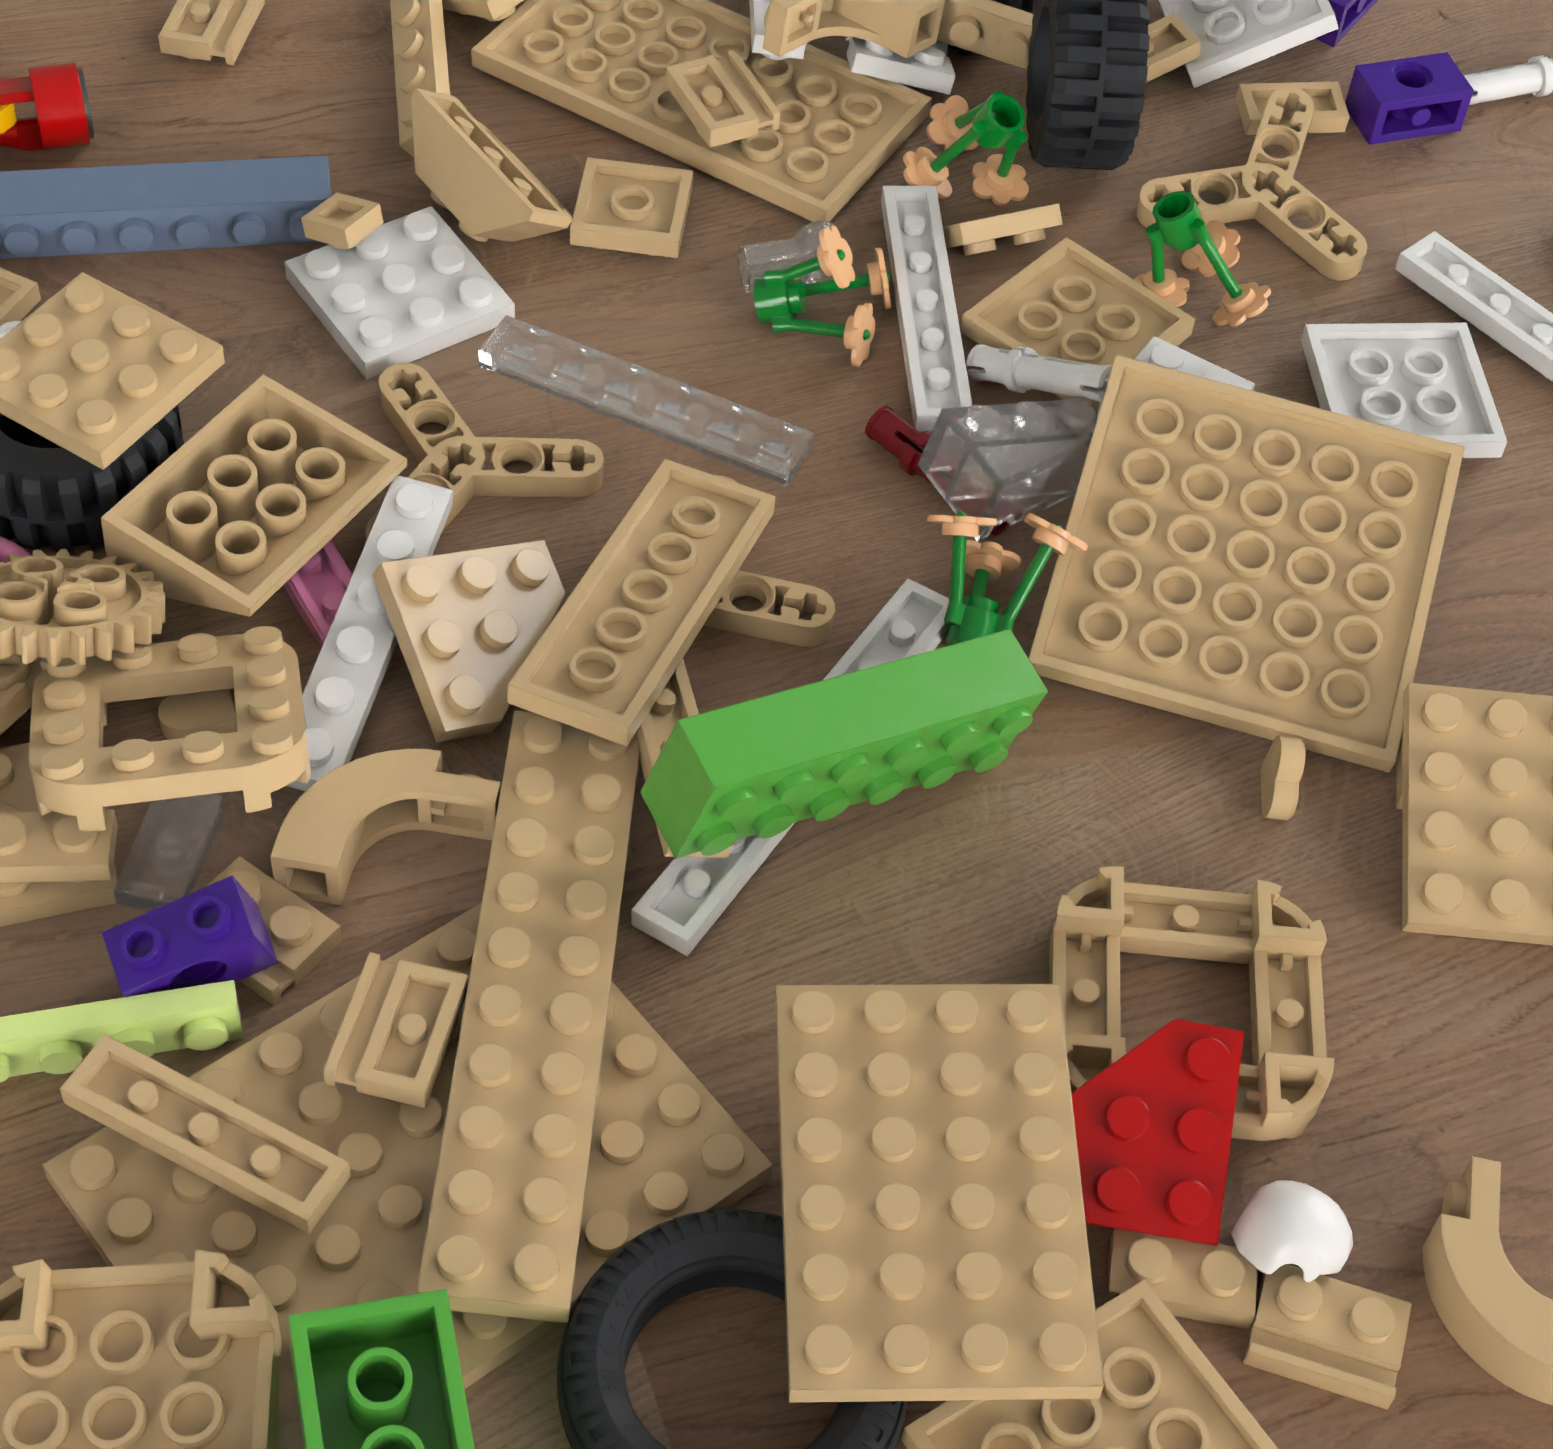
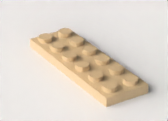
M664 459L509 682L507 703L628 746L773 516L776 496Z

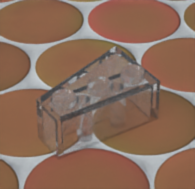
M1082 398L943 408L918 466L955 514L962 511L971 517L997 519V525L1005 521L1013 525L1023 520L1026 511L1038 505L1045 510L1076 495L1098 417L1095 414V410ZM979 526V537H974L978 542L988 537L994 526Z

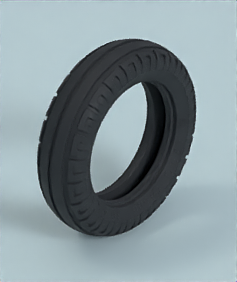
M717 1209L686 1214L644 1231L619 1248L601 1265L586 1284L572 1308L569 1321L564 1329L558 1355V1404L563 1427L571 1449H667L645 1428L630 1401L624 1372L631 1348L640 1332L657 1313L674 1301L701 1290L719 1287H741L762 1291L785 1301L782 1216L745 1209ZM907 1401L838 1402L826 1427L804 1449H895L902 1430Z

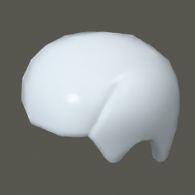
M1278 1180L1260 1187L1246 1204L1231 1233L1239 1253L1259 1271L1265 1274H1272L1285 1264H1295L1303 1269V1279L1306 1282L1315 1280L1319 1275L1338 1273L1347 1261L1353 1247L1352 1230L1339 1205L1329 1196L1308 1184L1288 1180Z

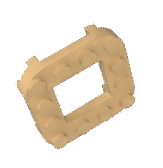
M259 626L246 631L244 634L215 637L207 633H195L187 635L178 641L151 643L149 645L134 643V653L132 654L112 650V660L105 661L97 656L86 657L85 665H79L71 658H62L57 666H50L47 658H45L46 669L34 681L29 763L37 806L41 815L56 811L66 815L77 816L79 831L106 830L107 806L243 790L246 813L261 811L272 807L271 792L287 786L294 780L300 783H308L310 779L311 766L298 657L295 650L283 642L282 632L276 627ZM234 688L237 732L219 734L213 731H198L179 739L153 742L143 739H129L119 742L115 746L103 747V726L107 725V703Z
M1124 866L1099 868L1096 878L1077 885L1067 895L1062 894L1049 942V984H1059L1071 1093L1126 1054L1125 1038L1121 1037L1120 952L1248 964L1253 1065L1240 1064L1231 1138L1270 1141L1282 1138L1291 1139L1302 1135L1308 1123L1315 1116L1334 1071V1058L1327 1057L1321 955L1327 943V938L1321 920L1312 922L1299 907L1279 896L1282 889L1281 885L1257 879L1252 894L1124 882Z

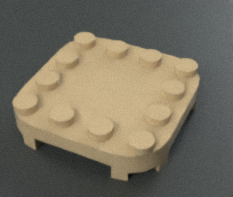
M195 1250V1261L51 1270L43 1259L12 1266L15 1276L0 1285V1449H275L281 1355L278 1313L254 1276L229 1261L224 1253Z

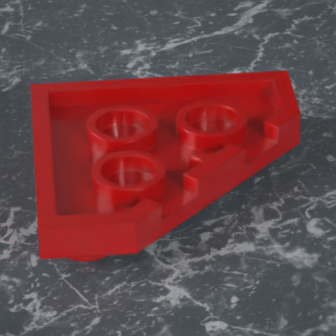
M1174 1019L1071 1093L1086 1225L1218 1246L1245 1031Z

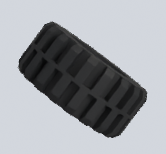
M1036 0L1029 42V64L1027 66L1026 125L1029 134L1028 146L1031 150V156L1042 166L1114 170L1129 160V155L1132 154L1135 147V137L1138 136L1141 112H1143L1145 100L1144 89L1145 82H1147V56L1150 35H1148L1150 17L1147 0Z
M178 405L104 470L64 448L28 446L29 443L42 436L0 413V536L8 540L14 537L19 546L32 550H40L41 546H52L56 553L60 549L74 552L73 546L90 544L91 550L105 546L101 517L184 444Z

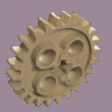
M39 549L33 551V556L22 557L15 553H9L8 562L0 561V659L19 654L22 655V664H29L38 657L47 658L50 666H57L62 658H71L77 664L85 665L86 657L97 656L105 661L112 660V650L132 654L134 653V643L149 645L151 644L152 634L162 633V623H165L166 593H163V583L154 581V573L152 571L138 572V563L132 562L117 565V556L114 555L97 560L93 559V551H86L79 557L70 556L67 549H60L56 556H47Z

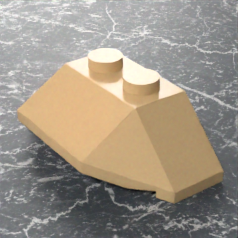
M415 88L411 96L415 174L431 190L430 197L442 207L449 209L460 221L458 227L463 233L481 242H486L488 238L515 242L568 228L572 221L571 213L485 125L478 122L466 110L467 108L456 97Z

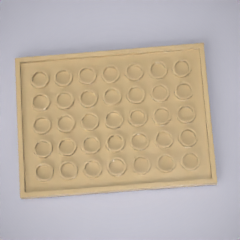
M482 903L384 961L398 964L399 960L403 959L467 974L469 982ZM360 975L188 1077L349 1162L351 1177L310 1234L303 1232L107 1126L42 1164L48 1181L108 1266L195 1261V1250L224 1253L229 1261L254 1276L278 1313L281 1335L275 1449H303L289 1349L288 1315L412 1295L417 1292L465 1001L426 1108L356 1092V1086L337 1082L336 1087L325 1085L323 1069ZM612 981L570 1313L582 1290L595 1272L612 1254L644 1231L679 1216L701 1211L728 1209L772 1177L773 1164ZM451 1311L464 1390L561 1324V1322Z

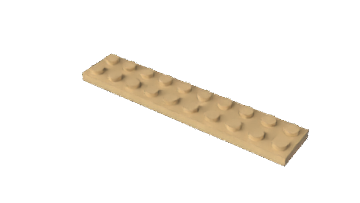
M514 710L416 1292L418 1294L447 1289L451 1311L561 1323L569 1321L639 764L640 746L637 733H635L628 746H624L533 712Z

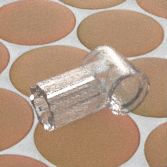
M816 221L801 228L794 238L738 246L740 281L744 292H754L755 280L764 278L765 271L785 269L817 257V246L820 245L819 231L834 224L827 221ZM819 269L793 280L802 279L804 284L833 280L834 278L833 276L828 277L822 269ZM837 292L825 293L820 295H830Z

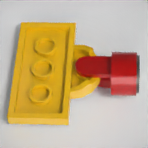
M76 63L28 68L29 76L0 79V146L34 151L90 145L89 139H94V130L82 67L77 68ZM33 101L36 117L17 119L14 103Z

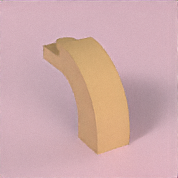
M770 0V5L764 17L766 31L763 49L780 57L817 38L847 36L876 43L908 59L936 43L945 0Z
M398 749L374 753L355 759L320 778L291 807L281 825L270 856L273 878L301 899L342 906L352 871L358 859L374 843L387 836L404 831L428 830L492 841L501 782L484 779L474 774L457 775L444 773L442 750Z
M1472 1156L1458 1182L1452 1180L1448 1182L1443 1198L1442 1213L1422 1246L1423 1268L1429 1294L1448 1332L1475 1363L1509 1388L1542 1403L1553 1405V1300L1528 1285L1514 1270L1503 1250L1499 1234L1501 1162Z

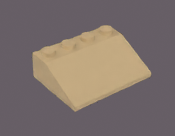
M263 374L101 517L106 557L117 556V565L132 562L138 563V572L152 571L154 573V581L163 583V593H166V598L250 617L407 467V458Z

